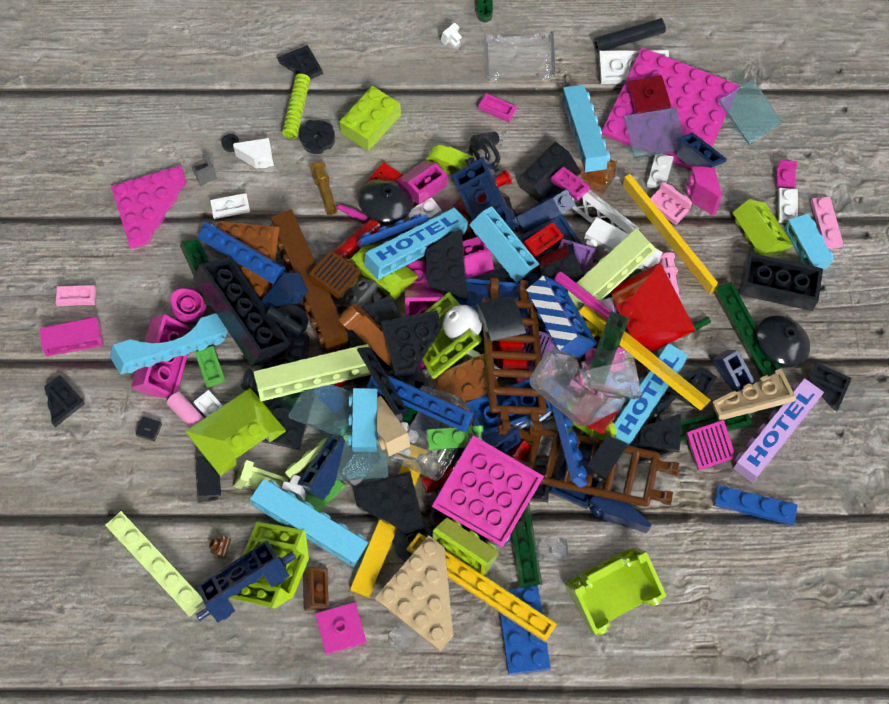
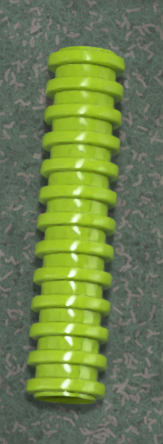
M297 74L295 76L282 130V135L288 139H295L298 136L310 83V77L305 74Z

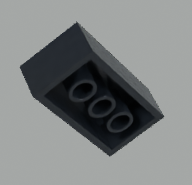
M748 253L743 265L739 295L813 311L819 301L823 268Z

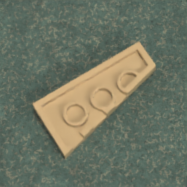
M780 368L775 371V374L769 377L766 375L753 385L747 384L743 386L742 390L738 392L733 391L713 401V408L720 421L794 402L795 394Z

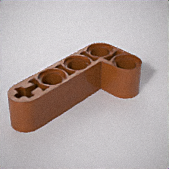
M356 303L351 304L338 317V320L347 329L353 330L392 368L381 327Z

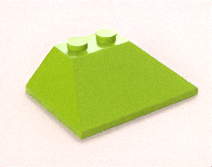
M450 292L425 311L437 310L442 325L441 332L423 358V362L433 379L482 341L480 334L477 335L471 329L454 342L445 334L443 319L446 313L452 307L460 305Z
M249 388L185 432L216 472L222 476L237 465L236 458L264 439H267L270 443L286 431L263 402L260 401L254 391Z
M256 522L243 555L268 540L277 556L282 558L292 551L297 559L286 565V570L290 576L285 578L282 583L271 587L263 575L257 582L243 588L239 594L231 596L229 599L275 609L293 598L309 560L306 531Z

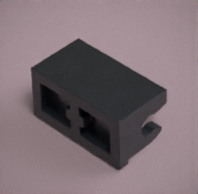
M607 435L586 466L587 474L597 481L605 480L626 449V446Z
M196 458L195 471L198 503L216 501L221 496L220 475L206 458Z

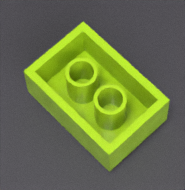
M372 86L340 120L341 134L367 151H370L401 116L400 103Z

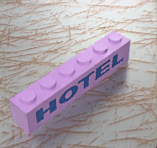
M805 378L800 384L796 382L792 387L795 401L780 405L779 411L775 409L768 417L771 421L767 425L763 423L757 431L759 436L756 439L752 437L747 443L746 447L748 449L746 452L743 453L741 451L734 461L737 463L733 469L753 483L823 395L824 392Z

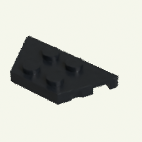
M458 229L425 250L428 286L431 289L443 291L446 294L450 292L452 295L468 300L462 230Z

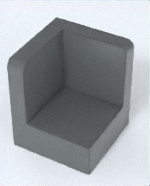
M207 154L203 155L205 163L192 168L200 186L217 179L214 167Z

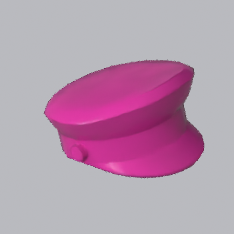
M183 288L174 291L171 295L172 313L178 320L193 322L200 319L205 313V301L197 291Z

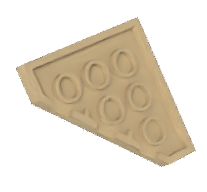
M428 535L375 597V600L439 652L454 635L445 547Z

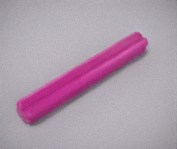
M559 272L555 276V281L611 325L616 324L619 320V316L564 273Z

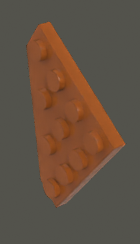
M217 221V227L273 261L276 260L279 227ZM234 261L260 300H262L271 290L273 284Z

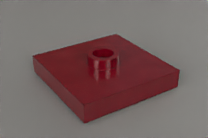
M662 75L629 81L627 83L636 115L671 108Z

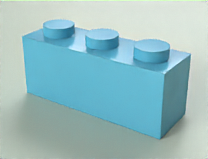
M805 214L788 220L784 230L793 243L802 263L823 268V270L829 268L833 261L832 251L827 248L823 235L818 232L816 223L811 219L810 215Z
M353 388V395H349V407H353V414H349V426H352V434H348V446H352L353 452H377V389Z

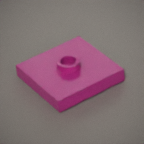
M356 602L316 613L326 655L367 643Z

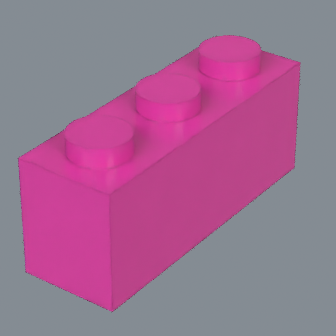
M87 317L80 321H67L64 324L47 325L44 328H39L41 347L47 357L104 346L102 327L97 317Z

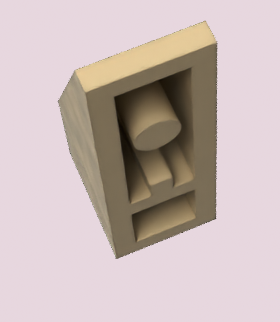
M379 396L377 397V433L379 439L376 441L380 450H385L387 455L391 456L410 447V441L405 428L384 399Z

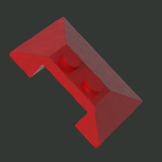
M661 262L620 283L611 291L615 306L630 335L652 353L668 345V343L670 344L696 331Z

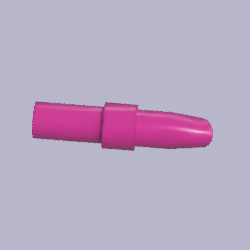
M342 204L337 206L338 210L348 214L350 217L364 222L369 220V217L355 208Z

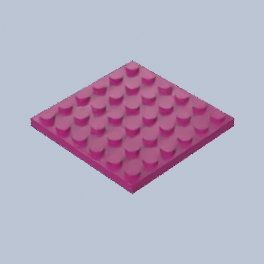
M642 47L604 125L602 135L652 156H655L656 153L673 156L672 164L691 171L692 167L699 166L687 165L677 157L678 138L693 132L713 147L740 85ZM662 75L671 108L636 115L627 83L629 81Z

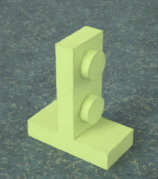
M246 460L238 470L233 487L241 489L244 486L256 490L263 479H265L266 481H274L281 489L284 481L288 482L289 478L253 467L254 462Z

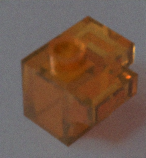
M610 159L605 170L583 173V179L588 181L587 184L590 186V189L602 194L605 192L615 178L617 161Z

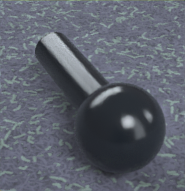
M670 393L650 413L647 422L654 423L657 418H660V413L676 399L675 396Z

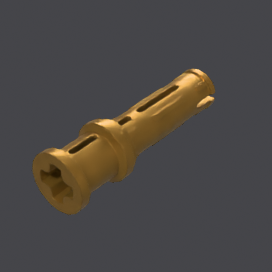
M316 162L310 166V170L315 177L314 183L320 190L326 214L334 215L338 212L329 186L330 177L325 170L326 164L324 162Z

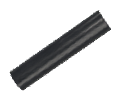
M662 18L594 37V48L599 53L600 51H606L663 34L666 31L665 23Z

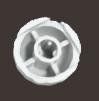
M468 305L452 307L443 319L445 334L453 342L469 329L478 335L482 328L478 312Z

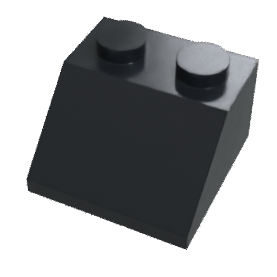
M573 243L538 257L542 276L555 280V276L562 272L573 281L584 277V271Z

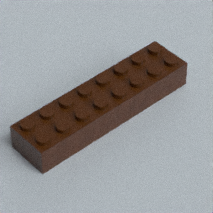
M292 209L271 216L272 224L270 226L279 227L278 251L281 259L285 261L287 273H299L308 289V293L300 303L305 307L304 311L308 321H311L315 337H318V344L322 353L326 352L328 354L349 349L347 332L344 325L338 320L339 314L329 292L308 278L309 273L316 266V262Z

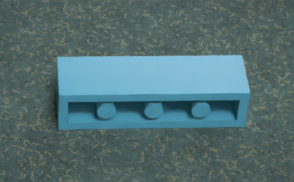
M492 206L482 211L469 224L474 233L479 236L516 283L525 278L539 265Z

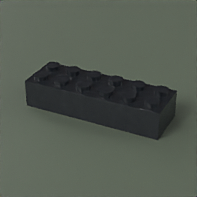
M232 257L200 264L193 280L250 365L253 367L283 357L291 343L278 324L268 316H265L268 311Z

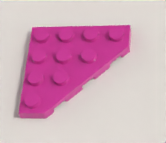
M181 165L111 186L130 249L150 243L153 233L162 224L165 214L174 205L181 189H184L187 182Z

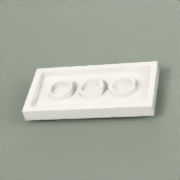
M651 50L669 57V50ZM600 51L601 84H625L640 51Z

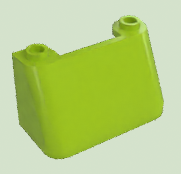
M634 547L618 553L565 583L569 595L594 635L606 633L608 627H610L609 621L642 603L655 606L661 603V599L667 597L647 552Z

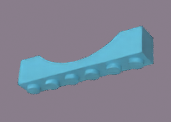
M215 313L200 318L197 325L189 333L174 341L146 343L130 339L114 344L111 349L110 358L120 375L127 372L132 373L143 367H151L158 362H166L180 355L185 356L196 350L201 351L208 346L219 345L224 342L228 330Z

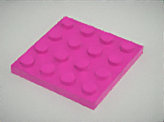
M472 435L434 500L432 507L503 547L544 476Z

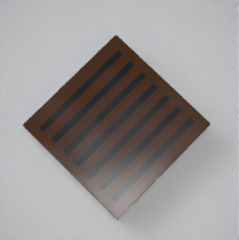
M330 250L309 273L308 278L339 299L360 276L361 271Z

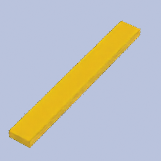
M632 175L625 176L623 188L708 294L713 293L718 284L716 279Z
M587 305L583 306L579 311L587 320L696 408L702 410L710 402L708 397L617 324L611 325Z
M410 445V456L408 460H404L399 474L410 471L414 486L416 487L428 458V451ZM379 520L351 586V592L370 599L398 528Z
M418 532L407 548V551L413 554L426 537ZM445 550L447 575L450 580L546 643L557 623Z

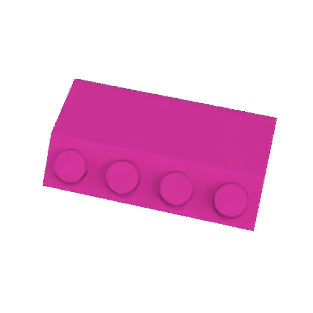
M163 314L151 318L144 342L164 343L174 341L189 333L192 328ZM188 354L174 357L166 362L155 363L151 367L137 369L131 388L145 395L169 399L170 396L178 391Z

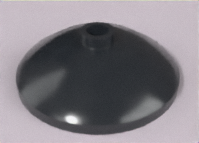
M375 179L369 181L361 188L358 203L362 212L370 219L380 223H396L409 215L412 210L413 199L409 191L402 184L390 179Z
M773 315L765 318L758 325L756 330L758 347L772 362L781 366L792 367L801 364L810 353V340L805 330L796 321L785 316Z

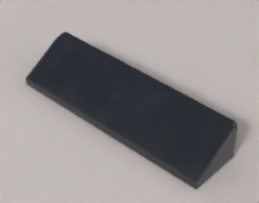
M370 347L358 348L357 351L393 413L398 420H401L409 412Z

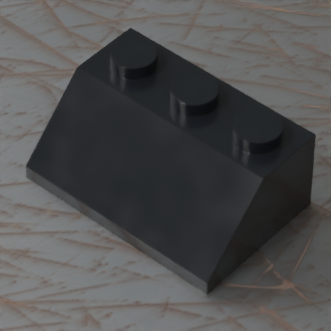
M555 141L520 175L519 187L540 202L556 191L562 190L551 182V177L563 166L577 177L581 174V170L570 152Z

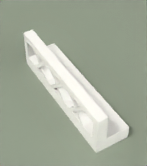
M591 190L582 197L584 206L578 207L575 205L572 207L590 223H593L596 217L592 218L589 215L588 207H595L597 209V218L601 220L602 218H609L611 225L614 227L615 224L619 227L616 228H621L628 234L636 228L640 229Z

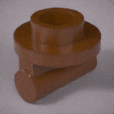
M220 534L213 537L209 543L211 553L220 558H226L231 538Z

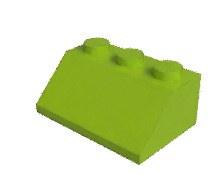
M748 199L733 212L735 222L745 231L744 235L754 245L756 254L772 257L794 246L765 202Z
M380 244L362 247L350 259V262L361 271L360 276L362 278L375 281L385 297L392 295L395 301L418 278L417 274L407 266H404L377 280L364 266L366 252L380 246Z
M446 518L433 530V539L445 547L446 551L485 576L498 557L497 548L489 542L484 543L475 532L471 530L468 532L463 529L460 522L454 519L451 521Z

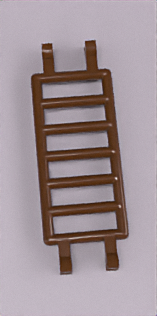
M498 278L490 279V284H487L489 298H483L481 303L499 299ZM520 280V286H516L518 300L515 301L518 308H529L530 318L522 317L524 325L531 326L532 335H516L493 341L532 343L533 353L493 351L492 341H487L483 322L489 410L492 413H498V434L506 435L507 430L511 429L508 414H529V436H537L538 432L542 430L539 415H545L547 412L537 308L528 301L526 290L528 289V281ZM493 358L534 361L535 371L495 369ZM495 376L536 379L537 389L496 387ZM496 395L538 397V407L497 405Z
M541 427L542 430L538 432L537 436H529V432L519 429L520 440L531 443L527 461L514 459L533 469L542 435L553 438L541 484L644 507L649 506L651 500L671 506L673 492L659 491L653 489L657 471L677 477L680 463L660 461V454L658 452L625 445L626 449L623 453L631 454L623 493L611 491L617 462L606 477L603 489L592 487L593 477L588 474L585 477L587 485L580 488L574 482H571L568 465L563 480L551 478L561 442L559 431ZM576 435L578 438V443H576L578 449L580 444L592 446L589 463L603 443V440ZM639 456L651 459L643 498L631 495Z

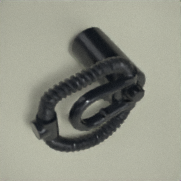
M492 131L473 135L470 139L468 155L473 156L474 153L477 160L481 158L477 151L483 150L486 156L485 159L489 161L490 153L487 147H490L495 155V161L491 163L495 173L499 170L498 164L501 160L500 153L495 146L500 140L498 133Z

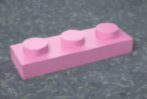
M812 198L811 206L818 231L823 235L827 248L842 247L843 241L831 198Z

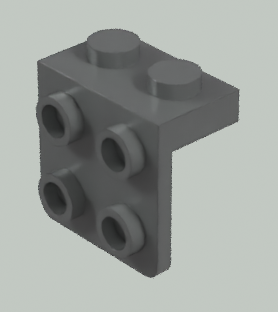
M358 277L339 299L334 295L331 296L334 305L345 309L353 303L364 308L385 297L375 281Z

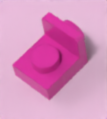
M788 159L779 161L776 168V188H795L797 161Z

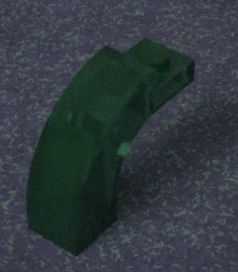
M610 312L585 378L604 385L629 321L628 317Z

